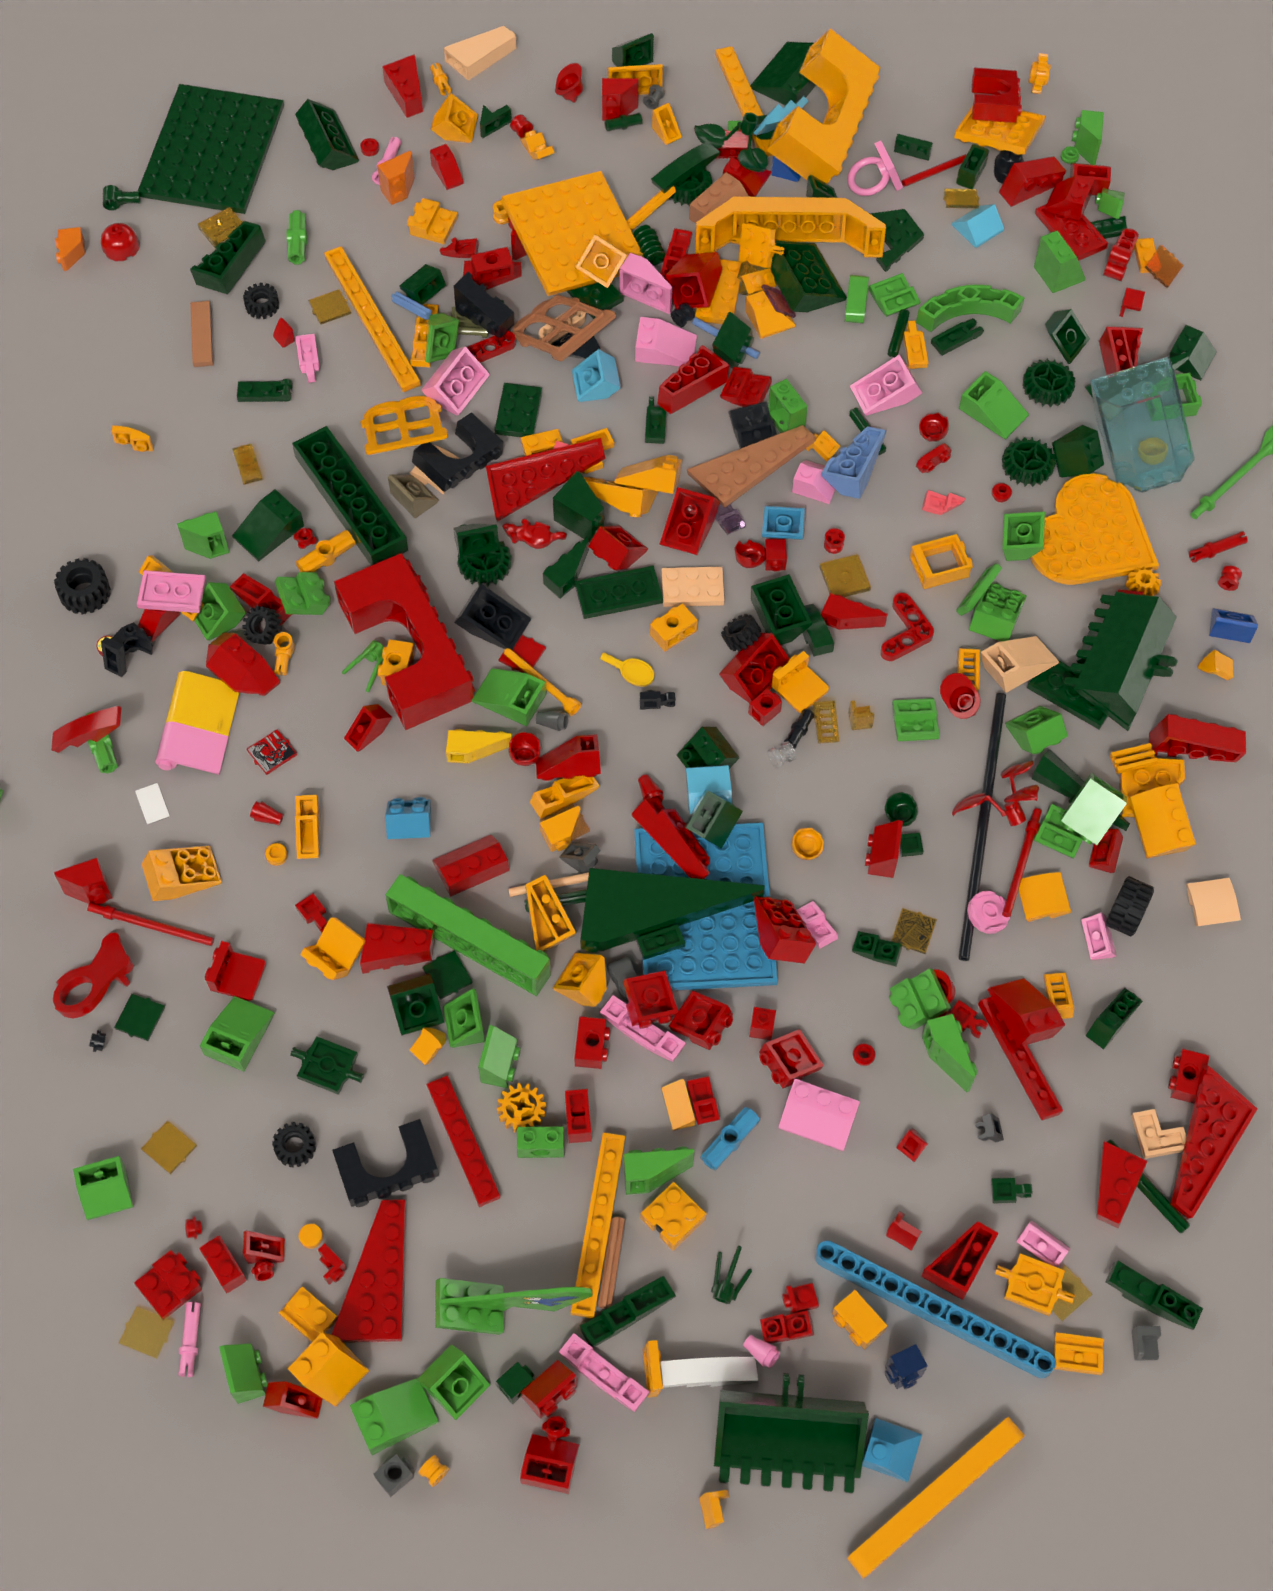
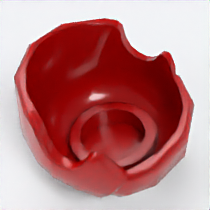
M939 412L926 415L919 423L920 435L929 442L942 440L949 431L948 418L943 417Z
M748 540L747 543L742 544L739 541L734 547L736 560L744 568H755L765 561V547L760 543Z
M521 732L510 740L509 754L515 764L529 766L535 764L539 759L541 753L540 740L534 734Z

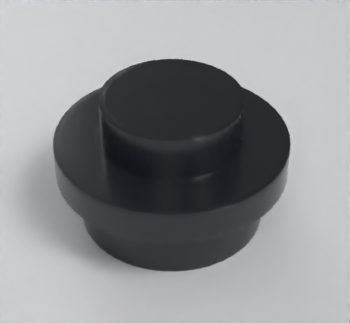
M97 1030V1034L92 1033L89 1046L93 1047V1052L103 1050L106 1033H101V1030Z

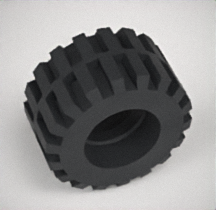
M78 558L75 559V562H67L66 566L60 568L61 572L56 573V579H54L55 589L62 605L68 611L72 610L75 614L81 612L82 615L90 611L91 614L95 612V609H101L102 604L107 603V598L110 597V584L102 566L97 564L96 561L91 560L89 562L87 558L80 561ZM82 583H91L85 589L75 590Z
M1128 876L1124 880L1108 915L1106 926L1130 937L1133 936L1150 903L1154 887Z

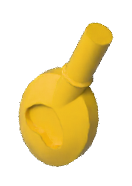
M605 652L600 657V660L620 669L622 677L632 685L645 687L654 681L652 667L640 659L632 658L621 661Z

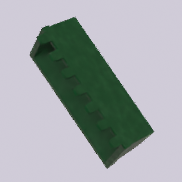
M1116 592L1114 596H1101L1100 602L1110 605L1109 609L1097 608L1094 615L1104 618L1103 623H1089V630L1098 632L1097 636L1083 637V644L1090 645L1092 648L1091 650L1079 649L1076 656L1085 659L1086 662L1085 664L1073 663L1070 670L1079 673L1080 676L1079 678L1066 677L1064 684L1073 687L1078 694L1125 730L1129 731L1152 677H1171L1173 674L1171 667L1177 665L1178 660L1175 657L1161 655L1177 617L1158 596Z
M783 1373L782 1395L720 1391L714 1467H720V1483H728L730 1468L741 1469L740 1484L749 1485L751 1470H761V1486H770L771 1471L782 1472L781 1486L783 1488H791L792 1473L803 1474L802 1488L804 1490L812 1489L813 1475H824V1491H833L834 1476L844 1477L845 1493L854 1492L855 1478H861L869 1417L865 1402L804 1397V1375L801 1374L797 1378V1395H788L790 1385L789 1373Z

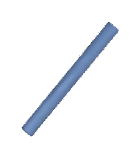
M697 317L692 322L693 325L715 337L719 332L717 328ZM751 347L747 348L745 352L755 359L760 355V352Z

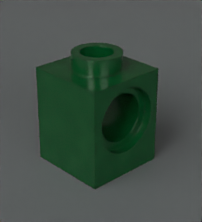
M517 1362L496 1380V1385L513 1405L522 1397L521 1391L534 1381L532 1377L535 1375L527 1365L522 1367Z

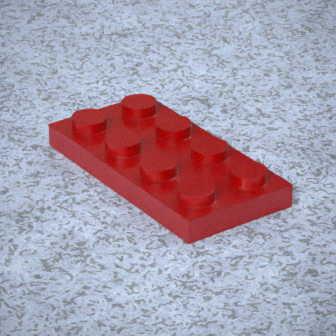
M1046 205L1036 208L1035 215L1051 233L1055 231L1060 233L1078 258V261L1108 248V242L1084 214L1081 220L1078 221L1044 211Z

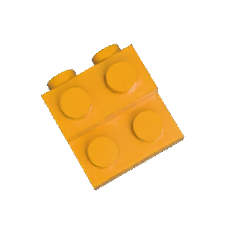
M422 198L421 202H416L414 216L410 215L407 221L410 235L445 245L458 219V212L440 208V202Z

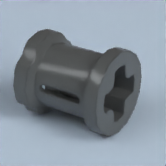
M655 84L649 88L648 95L643 98V103L647 108H657L658 101L665 95L663 88Z

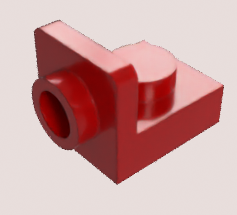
M324 1243L318 1249L321 1255L319 1260L327 1269L332 1267L323 1276L330 1285L333 1281H339L344 1276V1271L347 1268L344 1262Z
M813 1283L793 1288L791 1285L786 1286L785 1294H782L784 1306L790 1309L791 1314L819 1307Z

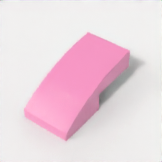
M814 901L797 909L798 914L810 931L819 949L838 939L837 932L826 921L825 914Z

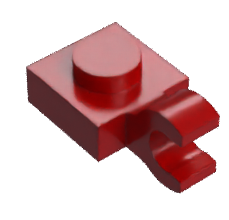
M314 893L295 904V907L307 924L314 921L322 933L327 925V921L322 916L326 913V910Z

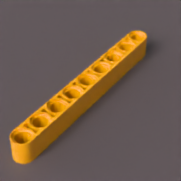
M1008 1416L851 1553L847 1560L863 1579L867 1577L1025 1437L1024 1433Z

